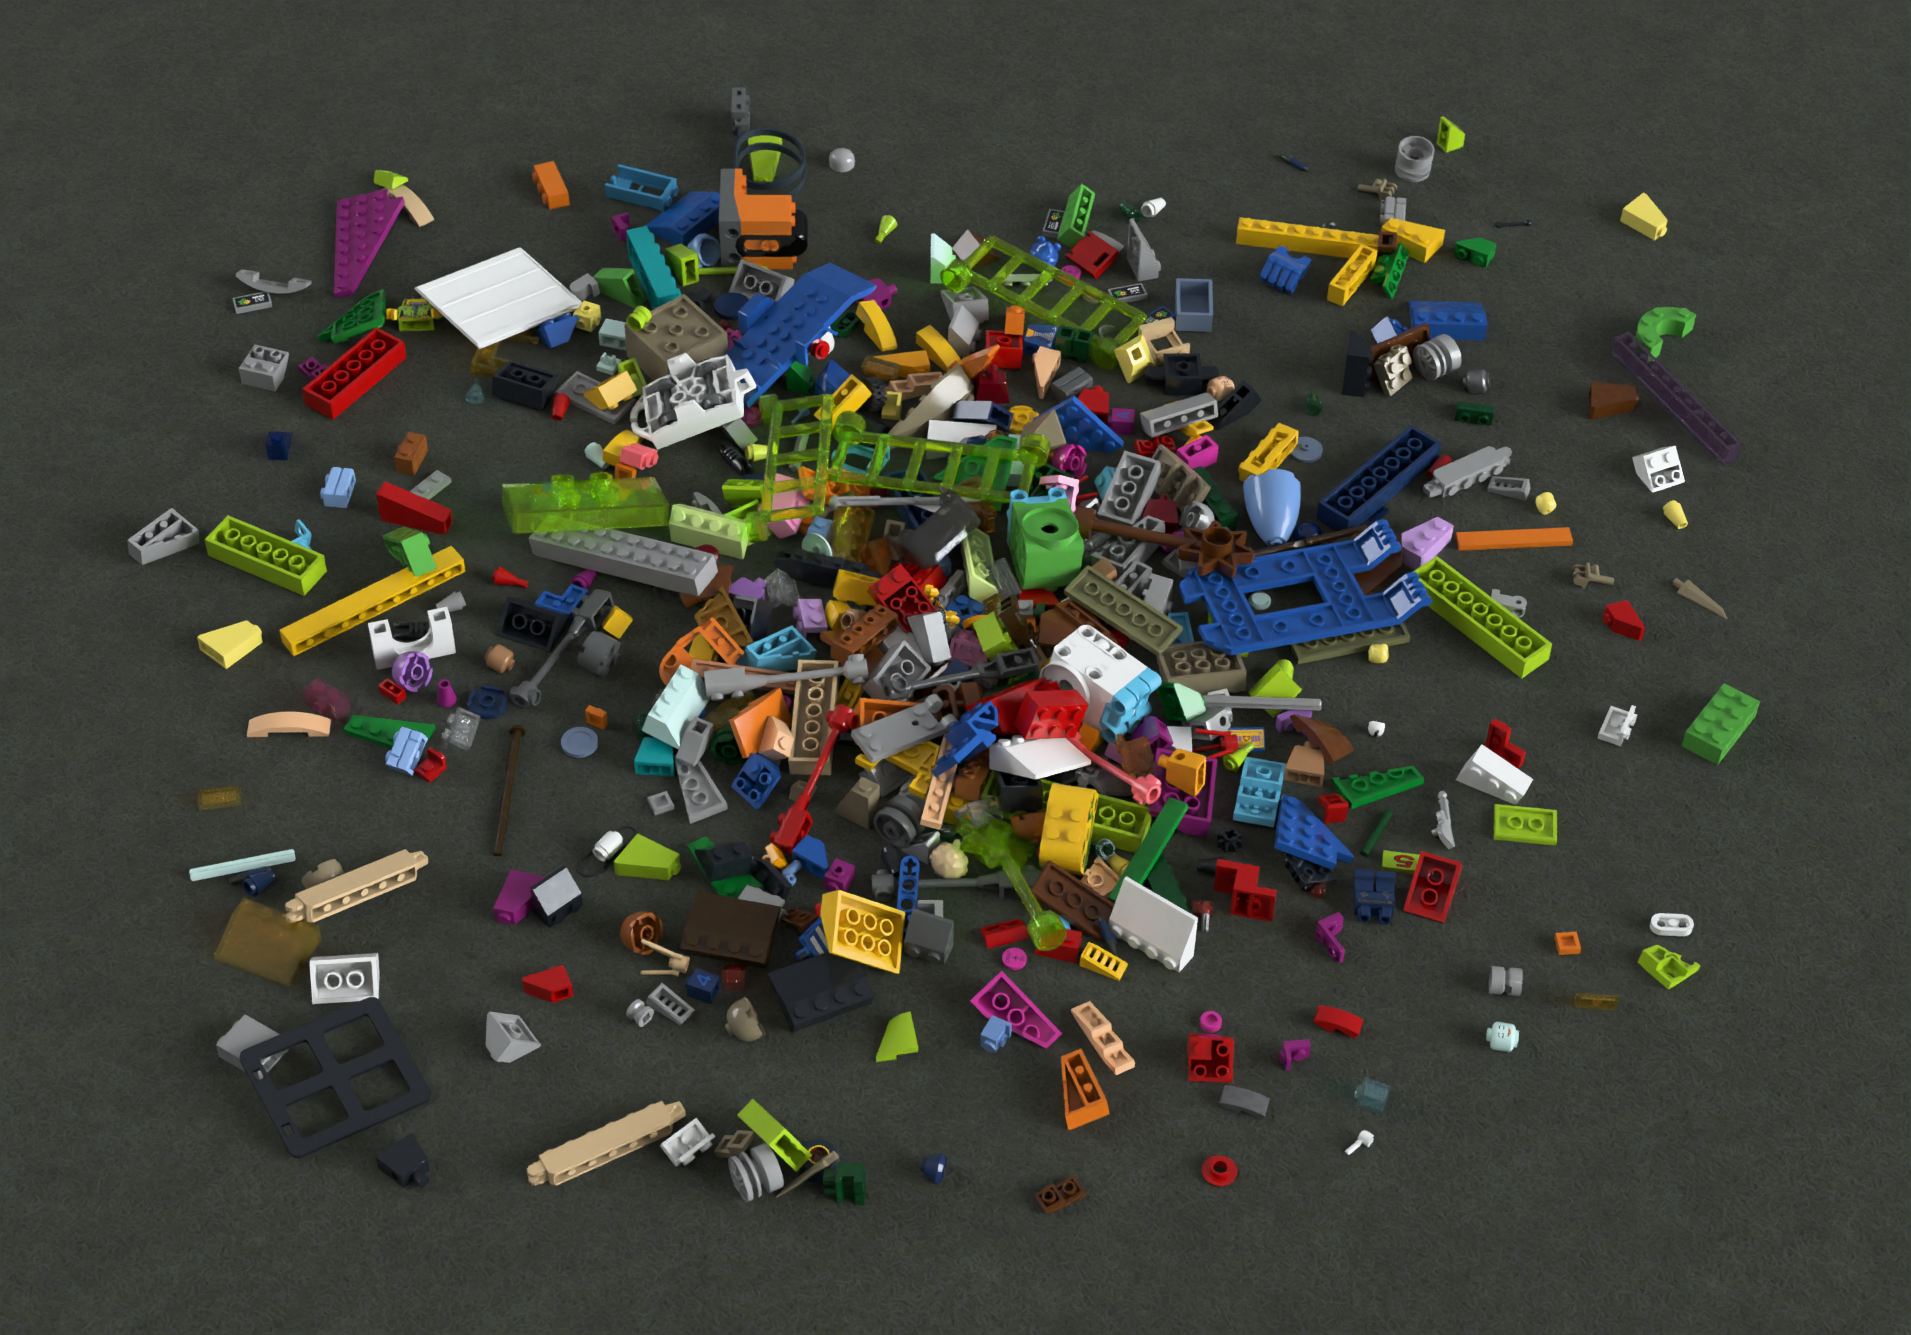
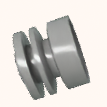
M1420 136L1404 138L1398 146L1395 164L1396 174L1403 180L1410 182H1419L1429 177L1435 151L1433 144Z
M1440 334L1430 341L1416 346L1413 351L1415 367L1428 381H1434L1438 377L1458 369L1462 361L1459 347L1446 334Z
M766 1143L751 1148V1160L744 1152L739 1154V1158L734 1155L728 1159L732 1181L745 1202L752 1201L753 1195L756 1198L761 1197V1186L767 1193H771L784 1186L778 1161Z

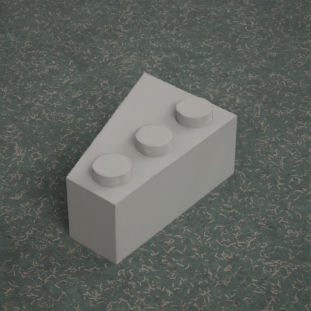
M173 508L127 540L129 555L141 565L200 543L199 530Z
M1151 573L1149 576V589H1144L1142 594L1145 596L1143 601L1164 615L1167 612L1171 613L1174 604L1171 601L1173 579Z

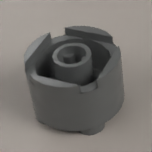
M593 631L583 644L585 650L583 653L579 652L577 663L586 670L605 678L609 673V666L611 664L615 665L619 661L620 654L618 650L621 643L602 632Z

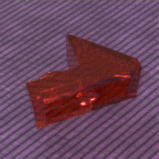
M726 964L722 969V979H724L723 991L745 992L747 965Z

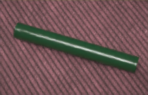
M1387 809L1362 848L1360 855L1365 857L1369 855L1393 815L1391 810Z

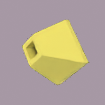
M1143 334L1114 350L1127 383H1131L1146 374L1148 367H1156Z

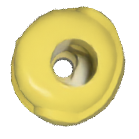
M1549 492L1537 496L1535 500L1538 511L1543 515L1551 513L1557 505L1553 495Z
M1372 644L1368 650L1369 662L1380 664L1388 660L1389 651L1386 644Z

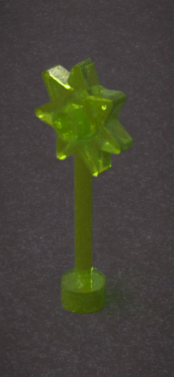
M982 811L978 821L960 818L955 829L963 836L959 847L960 850L974 853L975 857L989 868L1003 867L1032 918L1028 923L1027 932L1035 946L1040 950L1048 951L1061 945L1066 938V928L1056 913L1052 911L1043 912L1020 872L1026 865L1027 857L1033 856L1037 844L1029 843V840L1017 837L1011 822L1007 823L994 819L987 812Z

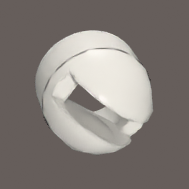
M1370 721L1368 726L1370 735L1374 736V733L1377 732V737H1380L1384 732L1385 724Z

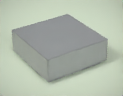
M667 791L647 797L654 815L674 809V804Z

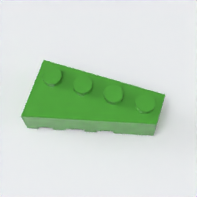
M403 526L382 535L389 553L397 561L399 560L403 566L408 565L407 570L412 572L415 577L437 568L428 547L430 541L425 533L423 534L421 531Z

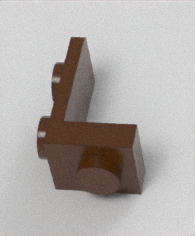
M792 908L786 911L780 920L782 923L798 928L802 935L819 917L804 910Z

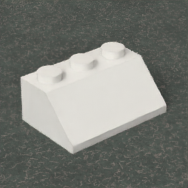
M378 953L311 958L312 1004L361 1001L368 997L379 999Z

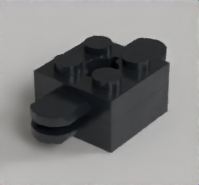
M1200 353L1163 354L1162 367H1148L1146 369L1145 381L1149 385H1164L1165 395H1200L1202 384H1208L1211 379L1219 377V370L1216 366H1201Z

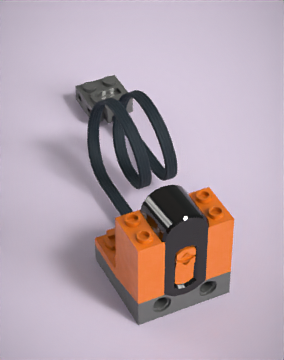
M732 88V135L737 137L734 149V169H721L719 203L721 266L738 267L740 260L743 259L759 266H767V269H793V263H796V256L803 254L808 246V218L804 212L795 209V202H792V197L802 189L806 179L804 148L797 138L785 131L774 128H755L750 130L749 95H746V88ZM761 135L775 136L794 144L799 149L802 158L794 150L776 143H755L743 148L741 151L740 148L741 144L751 137ZM772 150L789 155L800 166L793 174L784 179L774 182H755L747 179L746 175L742 174L740 161L751 152ZM802 173L799 183L786 193L780 195H750L747 193V187L757 190H772L784 187L795 181Z

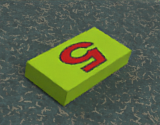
M1383 850L1382 870L1414 874L1420 855Z

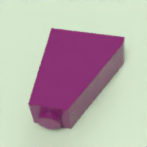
M511 869L493 908L495 920L502 924L516 925L533 910L530 887L545 877Z

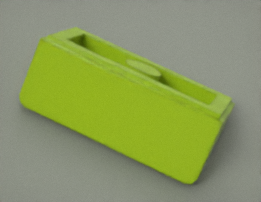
M375 170L373 182L388 189H395L406 183L408 178L391 171Z

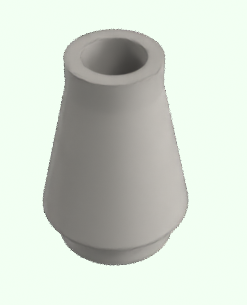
M454 591L436 604L437 609L447 607L449 612L463 609L462 607L466 606L460 591L457 593Z

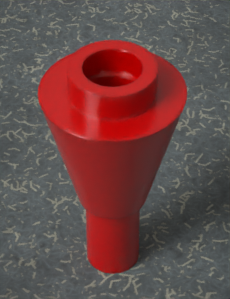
M501 566L495 569L492 575L494 585H516L526 589L529 581L517 578V576Z

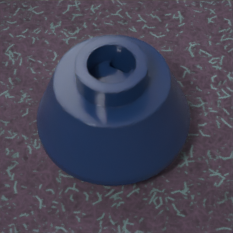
M941 1153L929 1155L927 1159L924 1158L921 1165V1172H924V1177L934 1184L942 1182L946 1170L947 1157Z

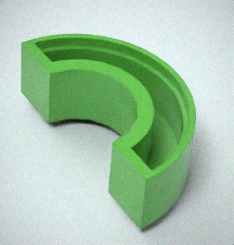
M1657 307L1645 313L1639 320L1634 340V346L1639 356L1647 363L1651 362L1660 355L1663 339L1659 336L1670 334L1680 338L1684 337L1693 330L1696 314L1686 308Z

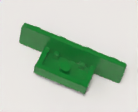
M1402 242L1398 243L1394 254H1385L1378 258L1371 276V281L1374 284L1384 282L1382 287L1388 299H1393L1409 257V252Z

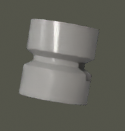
M1501 966L1490 967L1489 994L1502 995L1503 992H1506L1509 996L1521 995L1523 982L1522 968L1510 967L1508 970H1505Z

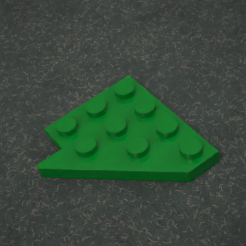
M384 289L364 297L318 335L320 342L332 339L334 344L344 343L353 336H361L370 329L382 327L385 323L386 293Z
M997 435L935 475L934 481L949 483L946 497H981L980 504L959 505L1001 512L1018 441L1017 438Z

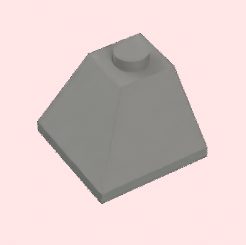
M490 1011L487 1014L486 1047L495 1061L510 1063L541 1046L519 1015Z

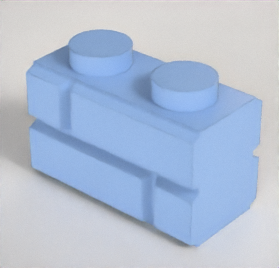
M332 467L330 474H326V486L321 488L320 492L324 506L347 508L356 482L353 469Z
M401 727L400 731H397L394 735L392 750H389L386 754V765L392 770L413 776L414 769L418 764L428 738L421 732Z

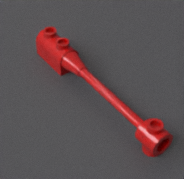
M837 705L834 711L829 710L827 712L826 721L829 722L828 725L832 731L807 785L792 807L788 809L787 813L779 815V830L772 831L770 834V842L785 854L792 856V850L808 834L813 824V820L807 811L810 796L839 733H846L848 729L854 730L857 726L858 715L847 706Z

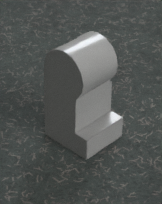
M1492 589L1490 597L1518 618L1524 615L1527 606L1525 598L1500 594V590Z

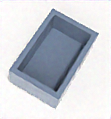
M1176 278L1175 331L1212 332V279Z

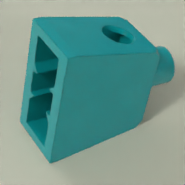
M655 737L643 738L634 760L635 774L674 777L673 746Z

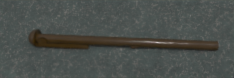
M1363 524L1256 550L1254 557L1285 552L1351 536L1354 533H1362L1368 526Z
M514 725L509 731L511 739L505 769L507 773L503 797H501V809L493 851L494 856H501L520 739L525 735V729L521 725Z

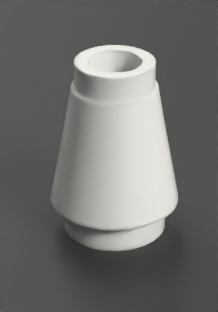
M1158 198L1144 202L1141 207L1142 214L1147 218H1153L1165 207V200Z

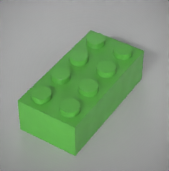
M1724 683L1686 730L1682 747L1718 765L1755 718L1760 701Z

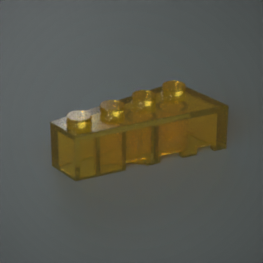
M851 489L839 496L858 495ZM837 506V510H834L832 557H840L845 560L862 563L876 513L869 506Z

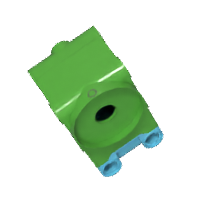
M1054 487L1049 489L1048 496L1028 497L1027 493L1023 490L1012 491L1010 493L1009 509L1007 510V544L1021 590L1044 588L1054 592L1058 587H1067L1081 573L1084 543L1078 530V521L1072 513L1065 491L1062 488Z

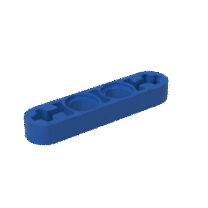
M911 855L901 860L897 909L904 911L905 916H908V924L913 908L916 909L920 867L919 860ZM908 863H912L914 866L912 867L911 875H907ZM910 881L914 884V888L905 890L902 885L904 882ZM910 901L913 907L905 910L901 907V903ZM907 929L903 930V935H906Z

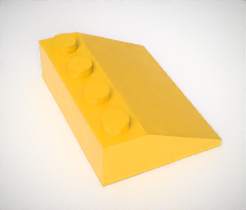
M841 890L823 894L820 916L829 953L893 974H899L905 912Z

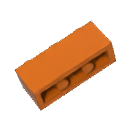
M554 161L534 165V173H532L533 182L537 183L538 193H542V201L548 205L549 210L570 205L569 193Z

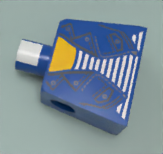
M1028 325L1026 334L1023 333L1022 335L1023 353L1033 356L1034 353H1037L1040 346L1054 350L1058 326Z

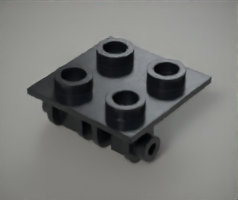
M1289 853L1283 854L1286 858L1284 861L1286 869L1291 873L1295 882H1298L1297 884L1302 891H1311L1313 883L1337 881V878L1329 868Z

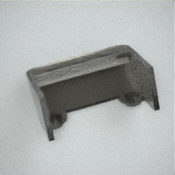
M943 486L938 487L942 494L939 500L941 507L915 531L904 529L898 533L897 537L890 534L885 535V538L900 559L924 570L933 567L981 522L978 515L956 492Z

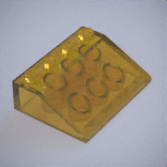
M243 898L232 913L213 960L290 987L322 940L319 925L307 922L304 919L290 923L286 921L285 912Z

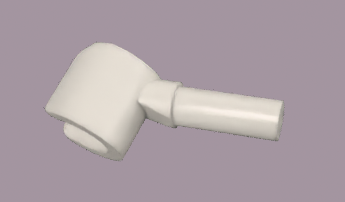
M1362 1131L1357 1141L1345 1152L1350 1155L1361 1144L1369 1147L1373 1142L1374 1135L1368 1131Z

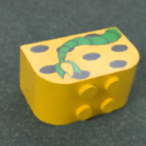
M1052 784L1039 851V865L1042 869L1050 860L1072 875L1084 876L1099 795L1095 789Z

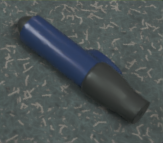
M1284 153L1280 154L1279 158L1283 159L1286 163L1303 172L1308 171L1307 165L1299 162L1296 158Z
M265 866L252 871L246 870L229 880L231 885L243 883L247 876L271 870V868Z
M1100 917L1098 924L1106 947L1111 954L1118 956L1115 935L1111 934L1106 919Z

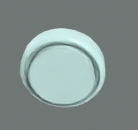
M1254 592L1249 596L1248 603L1254 609L1264 610L1270 606L1271 598L1266 593Z

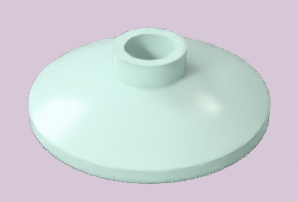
M810 533L804 537L802 549L832 556L830 545L824 537L817 533Z

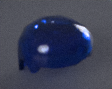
M1312 522L1299 523L1293 530L1294 541L1322 535L1321 529ZM1321 543L1314 544V545H1310V546H1306V547H1301V549H1302V548H1308V547L1319 546Z

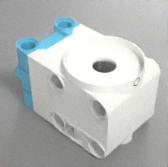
M1090 625L1080 626L1056 645L1050 663L1041 670L1039 678L1046 677V680H1057L1061 690H1077L1089 704L1082 723H1086L1100 731V736L1111 743H1115L1127 732L1131 734L1138 727L1140 721L1151 713L1152 707L1148 702L1149 695L1162 682L1158 673L1152 671Z

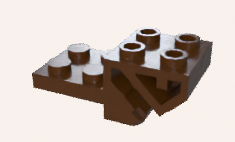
M977 682L961 683L956 691L953 690L951 685L946 684L933 689V694L938 695L942 700L943 707L938 712L931 714L938 722L948 714L954 715L960 722V717L968 711L965 706L984 698L982 687ZM927 697L917 700L915 703L925 702Z

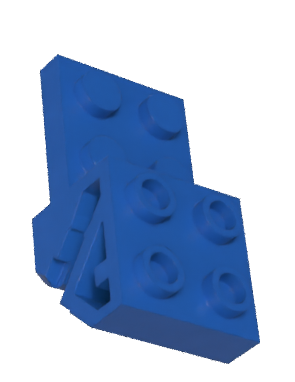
M991 701L984 705L980 702L972 709L973 712L968 710L960 717V722L957 720L949 727L950 732L944 737L952 747L947 751L948 754L946 756L943 755L935 762L937 766L931 770L935 777L958 764L962 759L966 762L988 748L996 740V735L991 734V730L998 726V709Z

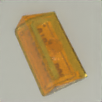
M872 356L865 357L862 364L864 376L876 377L888 383L899 380V364Z
M234 785L199 790L197 797L199 810L241 805V786Z
M1578 992L1573 994V1006L1575 1008L1616 1011L1620 1001V995Z

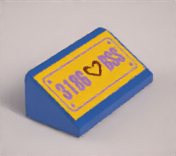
M1240 727L1226 730L1231 731V735H1237L1238 749L1243 748L1248 742H1252L1255 748L1250 752H1265L1264 727Z

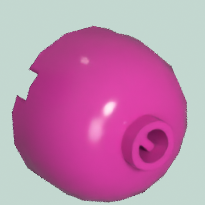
M1066 444L1055 450L1051 458V466L1063 472L1066 470L1074 471L1072 478L1074 479L1077 476L1079 479L1086 469L1087 463H1084V457H1087L1086 452L1080 445Z

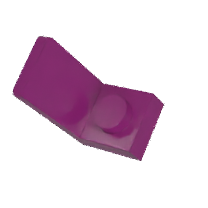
M1340 912L1318 921L1315 932L1317 940L1320 943L1323 942L1327 947L1330 957L1335 958L1338 963L1343 962L1345 952L1344 948L1334 937L1342 930L1344 917Z

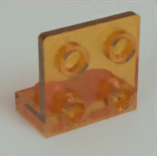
M1121 733L1117 734L1118 741L1115 742L1118 753H1121L1124 759L1121 760L1123 771L1135 779L1141 776L1146 777L1148 774L1153 775L1155 761L1147 736L1126 742Z

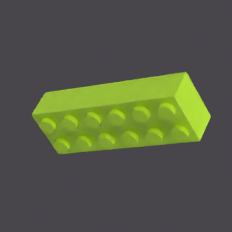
M229 515L205 539L208 556L303 596L327 572L323 554Z

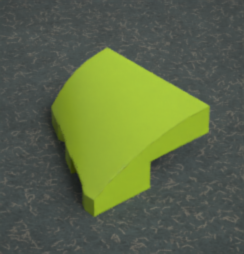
M1659 945L1644 949L1638 960V963L1667 989L1676 986L1700 968L1698 963L1694 962L1693 965L1681 961V955L1669 952L1666 948Z
M911 1011L902 1013L889 1021L876 1055V1062L895 1060L896 1055L918 1052Z

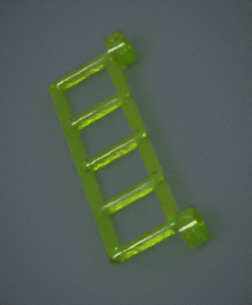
M776 393L760 395L761 418L764 425L770 424L761 509L746 513V530L751 543L768 540L767 523L823 514L834 406L832 394L779 401ZM822 406L821 421L781 427L783 411ZM820 433L818 448L778 454L780 438ZM817 460L816 476L775 482L777 466ZM815 488L812 505L772 510L775 493Z

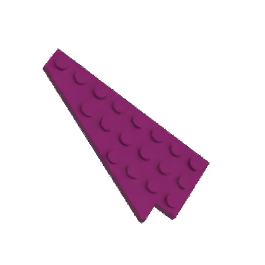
M387 189L337 200L334 269L335 298H342L355 293L405 204L403 196L389 199V192Z

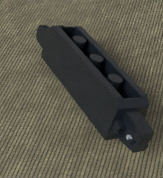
M794 548L793 552L781 550L774 561L776 567L788 570V576L791 579L834 588L839 569L878 579L882 578V574L870 571L867 564L845 560L840 557L827 556L822 553L809 552L804 549Z

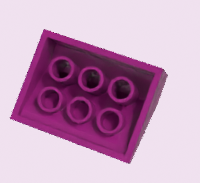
M1157 748L1153 776L1162 783L1160 786L1161 794L1156 802L1149 805V814L1157 818L1169 797L1187 803L1189 808L1176 829L1185 834L1206 838L1212 817L1217 759L1206 757L1205 785L1193 797L1167 782L1166 769L1158 766V760L1162 754L1170 757L1174 751Z

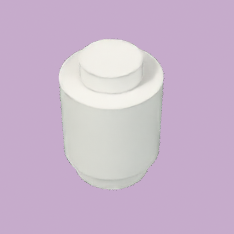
M608 831L594 845V855L603 862L611 859L624 845L622 836L616 831Z

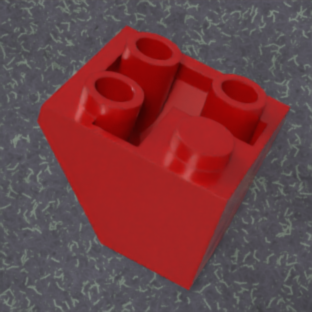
M1188 1033V1081L1233 1082L1234 1038L1209 1033Z

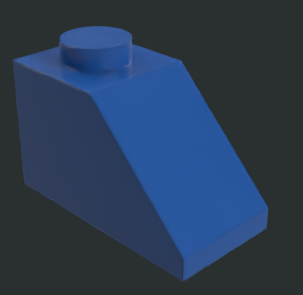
M807 834L792 850V862L798 860L803 869L824 880V876L829 869L824 843Z

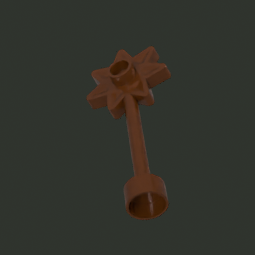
M1078 506L1075 518L1078 521V530L1083 539L1090 540L1093 531L1179 548L1178 559L1197 562V574L1199 576H1204L1214 570H1218L1230 578H1235L1237 565L1252 564L1254 562L1255 551L1244 546L1247 532H1231L1223 528L1218 521H1212L1210 526L1204 531L1186 527L1184 537L1098 520L1096 519V509Z

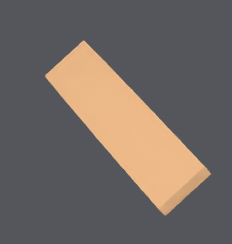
M941 372L908 374L906 380L890 381L884 391L902 392V401L929 394L932 391L930 387L943 375Z
M1090 1001L1071 1009L1074 1018L1100 1057L1115 1075L1135 1067L1134 1059L1123 1049V1042L1112 1031L1111 1023Z

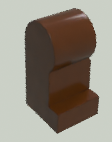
M1379 231V256L1394 254L1397 232Z

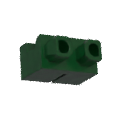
M1060 325L1056 335V350L1061 351L1062 359H1069L1072 356L1077 357L1076 360L1078 362L1085 363L1092 350L1094 332L1078 329L1076 333V328Z
M837 1162V1169H824L825 1197H836L837 1203L843 1202L845 1198L855 1199V1205H865L867 1188L865 1163Z

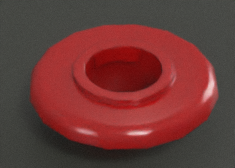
M1217 1155L1210 1157L1202 1165L1204 1179L1214 1186H1227L1234 1182L1237 1177L1238 1169L1236 1164L1225 1156ZM1223 1167L1226 1171L1218 1173L1214 1168Z

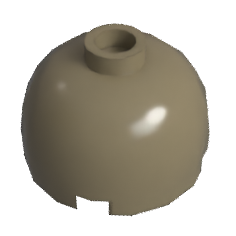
M332 859L317 865L318 870L314 873L311 870L302 877L301 882L305 889H308L345 873L339 861Z
M744 997L730 1006L726 1015L728 1023L725 1024L730 1036L735 1035L738 1040L751 1042L765 1035L762 1024L758 1027V1015L747 998Z

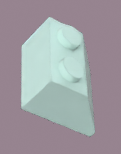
M931 234L930 283L952 284V277L956 275V267H952L956 264V255H952V247L936 234Z

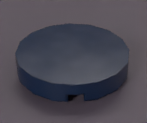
M725 293L716 298L714 310L717 316L724 320H738V311L749 300L740 293Z
M483 686L477 691L475 689L468 696L467 700L469 712L479 719L496 718L504 713L508 705V699L504 691L495 686Z

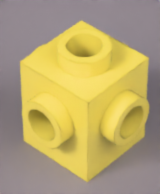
M583 301L573 313V316H578L575 327L592 332L601 320L600 305Z

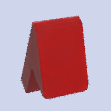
M1338 793L1318 796V803L1324 809L1325 824L1345 821L1349 805Z

